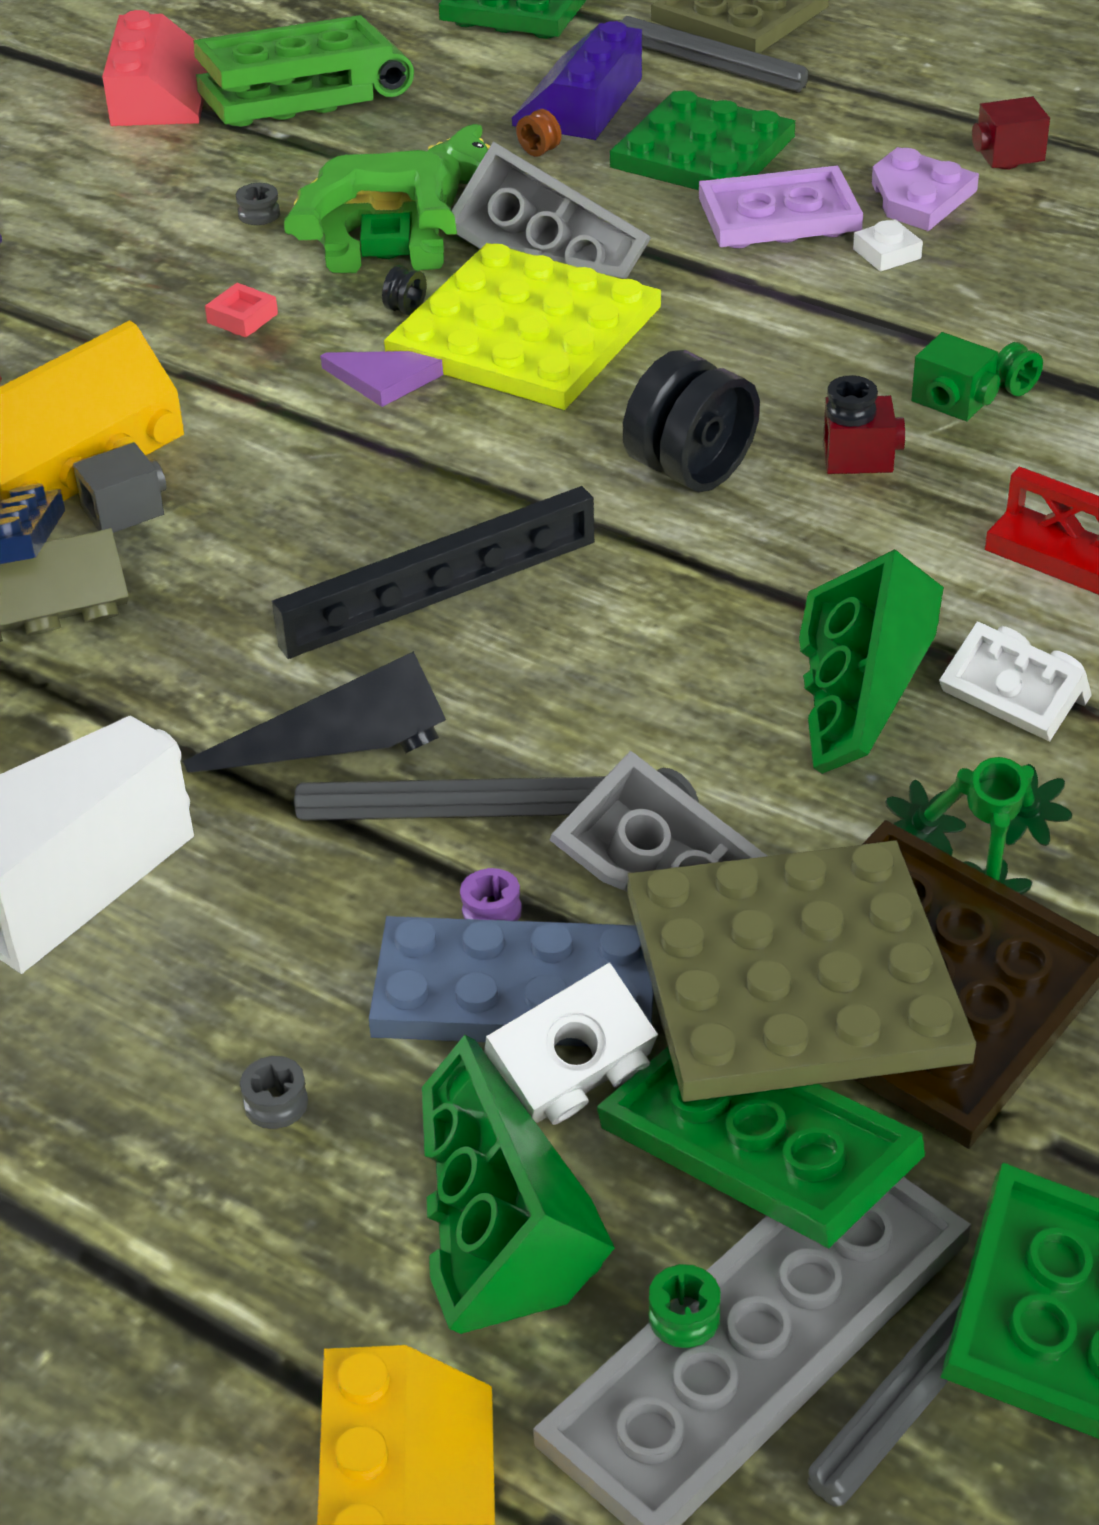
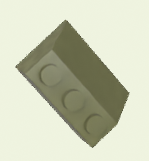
M112 528L45 542L36 558L0 564V642L3 641L1 632L24 627L26 635L31 636L60 629L59 619L83 614L84 622L88 623L119 615L117 606L127 604L129 596Z

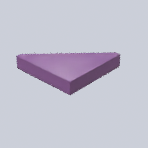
M411 351L326 352L320 355L321 365L324 370L381 407L444 375L441 359Z

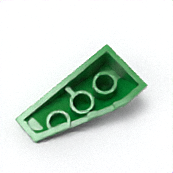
M464 1035L422 1086L425 1157L436 1161L437 1190L426 1197L427 1218L439 1223L440 1248L429 1255L430 1279L448 1328L459 1334L567 1305L588 1279L600 1270L606 1258L615 1249L591 1197L477 1041Z

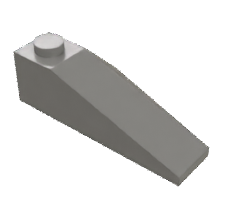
M494 141L452 209L455 216L457 235L479 249L486 243L503 244L512 250L531 255L547 256L553 261L575 267L592 268L598 273L620 279L628 277L651 239L648 234Z
M631 750L560 824L549 839L599 880L626 892L628 873L767 856Z

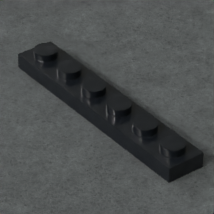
M583 486L272 600L278 647L287 659H291L595 543L594 497Z

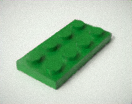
M668 1047L653 1058L648 1067L639 1070L597 1106L602 1129L828 1249L925 1157L923 1134L820 1084L683 1102Z

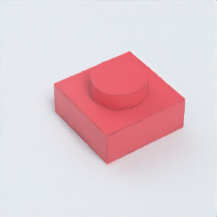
M240 283L234 284L205 305L207 323L246 338L278 314L276 296Z

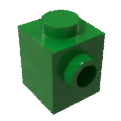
M941 332L915 356L911 401L967 422L984 405H990L997 395L1000 386V376L996 374L998 351Z

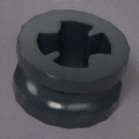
M394 266L387 274L383 284L382 302L384 307L392 311L400 309L403 314L410 316L423 304L426 296L427 282L424 273L418 270H411L409 272L404 266Z
M849 375L838 377L830 382L827 388L829 401L826 405V413L832 422L847 427H859L868 424L874 419L878 390L873 381L865 377Z

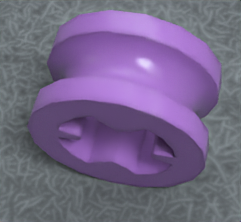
M496 868L478 870L467 876L461 883L460 888L464 919L518 921L521 917L522 904L519 899L520 885L517 878L508 871ZM494 896L495 902H488L487 897Z

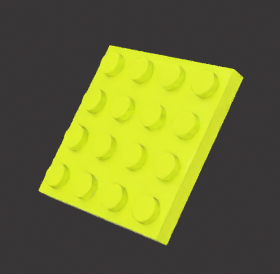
M486 243L384 339L385 351H411L441 359L444 375L566 410L661 307V290L642 285L633 279H620L598 273L592 268L575 267L553 261L547 256L531 255L512 250L503 244Z

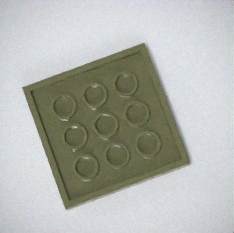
M897 840L628 873L627 893L683 1102L973 1063L976 1041Z

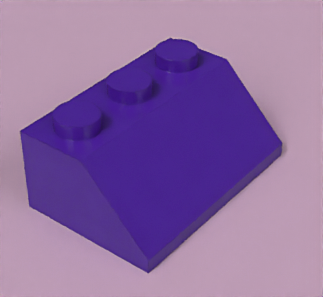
M618 21L598 24L559 58L513 115L512 126L516 127L521 118L530 115L537 109H545L555 116L560 125L562 135L596 140L642 79V29L627 27L624 23Z

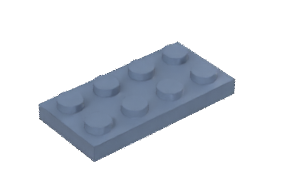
M386 916L369 1014L371 1038L460 1041L464 1035H467L477 1042H486V1036L609 962L652 1025L654 991L636 925ZM566 1038L556 1044L588 1046L577 1038Z

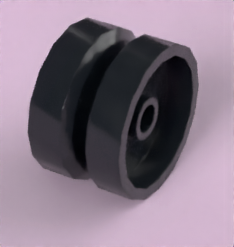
M685 349L668 352L654 361L642 375L628 400L622 424L623 444L629 457L660 473L665 472L669 478L698 493L713 490L732 475L743 461L753 442L760 415V398L756 387L745 378L724 368L717 369L715 365Z

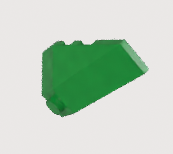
M895 549L808 591L799 643L800 652L809 657L810 670L803 675L805 690L810 692L814 699V708L808 716L813 768L821 774L863 758L870 753L937 633L944 587Z

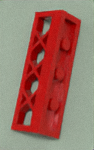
M1019 466L1011 474L1006 512L987 531L985 550L1099 595V535L1085 530L1075 516L1076 513L1083 511L1095 516L1099 522V496ZM1027 491L1042 496L1053 512L1045 515L1026 508Z

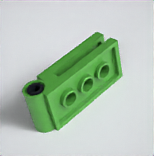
M361 15L193 40L195 58L208 72L196 74L197 91L224 124L232 126H247L252 124L255 119L267 117L281 120L290 119L298 112L310 110L327 113L335 111L341 105L372 101L373 87L383 96L396 97L403 94L410 87L414 78V68L411 61Z

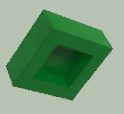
M410 212L362 214L360 236L362 257L376 256L381 259H391L399 255H410Z

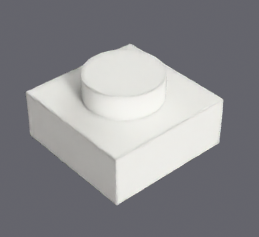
M896 219L881 221L875 226L854 232L853 249L880 272L921 259L923 241Z

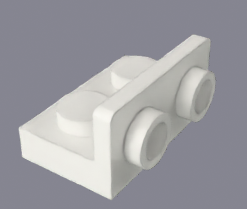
M978 621L939 679L944 692L1049 742L1073 704L1076 702L1085 706L1092 696L1086 671L1082 664L1072 656L1061 651H1052L1051 654H1048L1031 646L1023 635L1011 628L1000 626L996 630Z

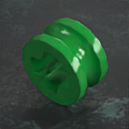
M1012 342L1006 345L998 354L996 374L1000 376L999 387L1006 388L1014 396H1022L1028 393L1041 375L1043 369L1042 356L1034 350H1028L1020 342Z
M686 1264L665 1268L657 1274L649 1286V1323L653 1333L664 1343L679 1348L699 1346L712 1338L720 1324L721 1290L716 1279L705 1269ZM684 1297L699 1301L698 1312L692 1314L690 1308L685 1307V1315L670 1311L671 1300L677 1298L679 1304L684 1305Z

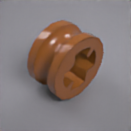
M537 109L530 115L524 116L518 121L516 126L519 143L528 154L534 157L541 156L548 150L556 148L562 139L558 121L555 116L545 109Z

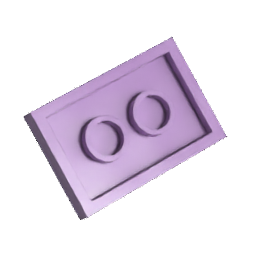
M838 165L699 181V200L719 247L744 248L753 243L770 241L788 243L798 238L821 235L838 237L846 232L862 230L863 212Z

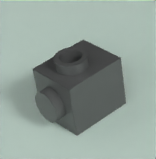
M135 442L73 463L81 507L99 531L112 528L114 533L164 515L161 492L167 489L164 473L157 460H148Z

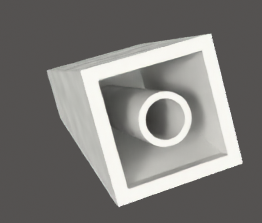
M130 715L0 774V960L20 974H23L194 837L189 811L190 799L185 789L180 762L181 751L177 742L167 732L160 729L155 730Z

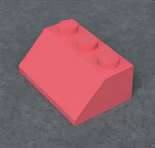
M134 10L118 17L102 76L111 126L199 124L204 99L197 91L196 74L208 72L195 58L193 42L195 39L163 14H149V12L144 10Z

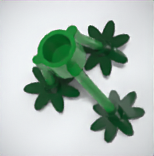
M1003 757L988 758L981 762L974 771L967 768L960 769L957 773L956 781L946 791L936 794L930 801L923 785L917 780H913L909 786L910 802L894 796L888 797L885 800L886 807L892 814L901 819L895 822L894 825L952 856L953 849L944 833L962 832L966 828V823L955 816L944 815V813L964 794L967 795L970 810L981 821L990 824L991 835L986 869L982 870L973 862L965 861L964 863L1022 895L1030 890L1033 882L1027 878L1006 880L1008 864L1003 860L1005 843L1008 846L1014 845L1022 838L1028 827L1032 837L1040 845L1047 846L1050 842V831L1045 820L1065 822L1072 819V812L1068 808L1051 802L1065 788L1064 779L1056 778L1047 781L1038 788V776L1035 767L1031 764L1020 766L1013 760Z

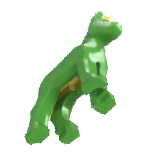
M472 124L466 126L447 139V141L430 145L428 151L413 150L379 154H352L337 156L329 160L319 170L318 178L298 190V198L294 202V207L284 219L285 233L287 235H294L298 240H319L325 247L326 267L332 273H357L361 267L360 241L352 238L349 233L361 226L362 214L410 212L411 232L409 251L412 267L418 271L440 269L444 264L443 238L438 236L439 229H442L446 235L457 234L455 216L451 206L458 191L459 184L469 183L490 148V145L484 144L481 138V125Z

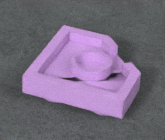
M897 147L876 163L872 170V185L875 192H880L883 197V209L886 216L926 231L931 230L973 195L978 188V173L963 169L955 162L939 161L921 155L912 148Z

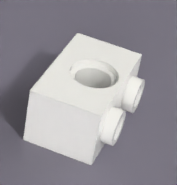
M609 962L486 1036L484 1052L534 1121L538 1123L548 1117L552 1125H556L573 1116L588 1104L589 1099L585 1094L608 1079L613 1087H618L639 1070L648 1067L650 1062L646 1056L651 1053L658 1034ZM577 1038L589 1046L593 1058L580 1065L568 1064L557 1055L554 1046L563 1039Z

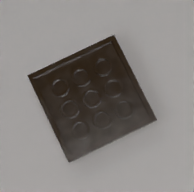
M884 820L863 844L897 840L973 1033L976 1049L974 1061L970 1064L854 1080L967 1149H970L1099 989V936L891 822Z

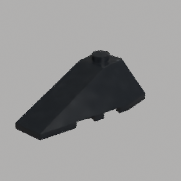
M413 651L184 760L183 763L188 773L387 749L398 743L401 744L406 754L439 738L434 726L446 721V718Z

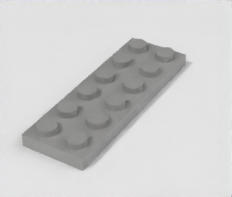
M905 1177L894 1185L829 1249L766 1216L706 1270L716 1279L721 1290L720 1324L712 1338L704 1344L692 1348L674 1347L660 1340L653 1333L650 1323H648L533 1428L534 1446L624 1525H682L968 1243L971 1224ZM684 1297V1305H680L676 1298L671 1302L670 1311L685 1315V1307H689L692 1314L698 1312L699 1301Z

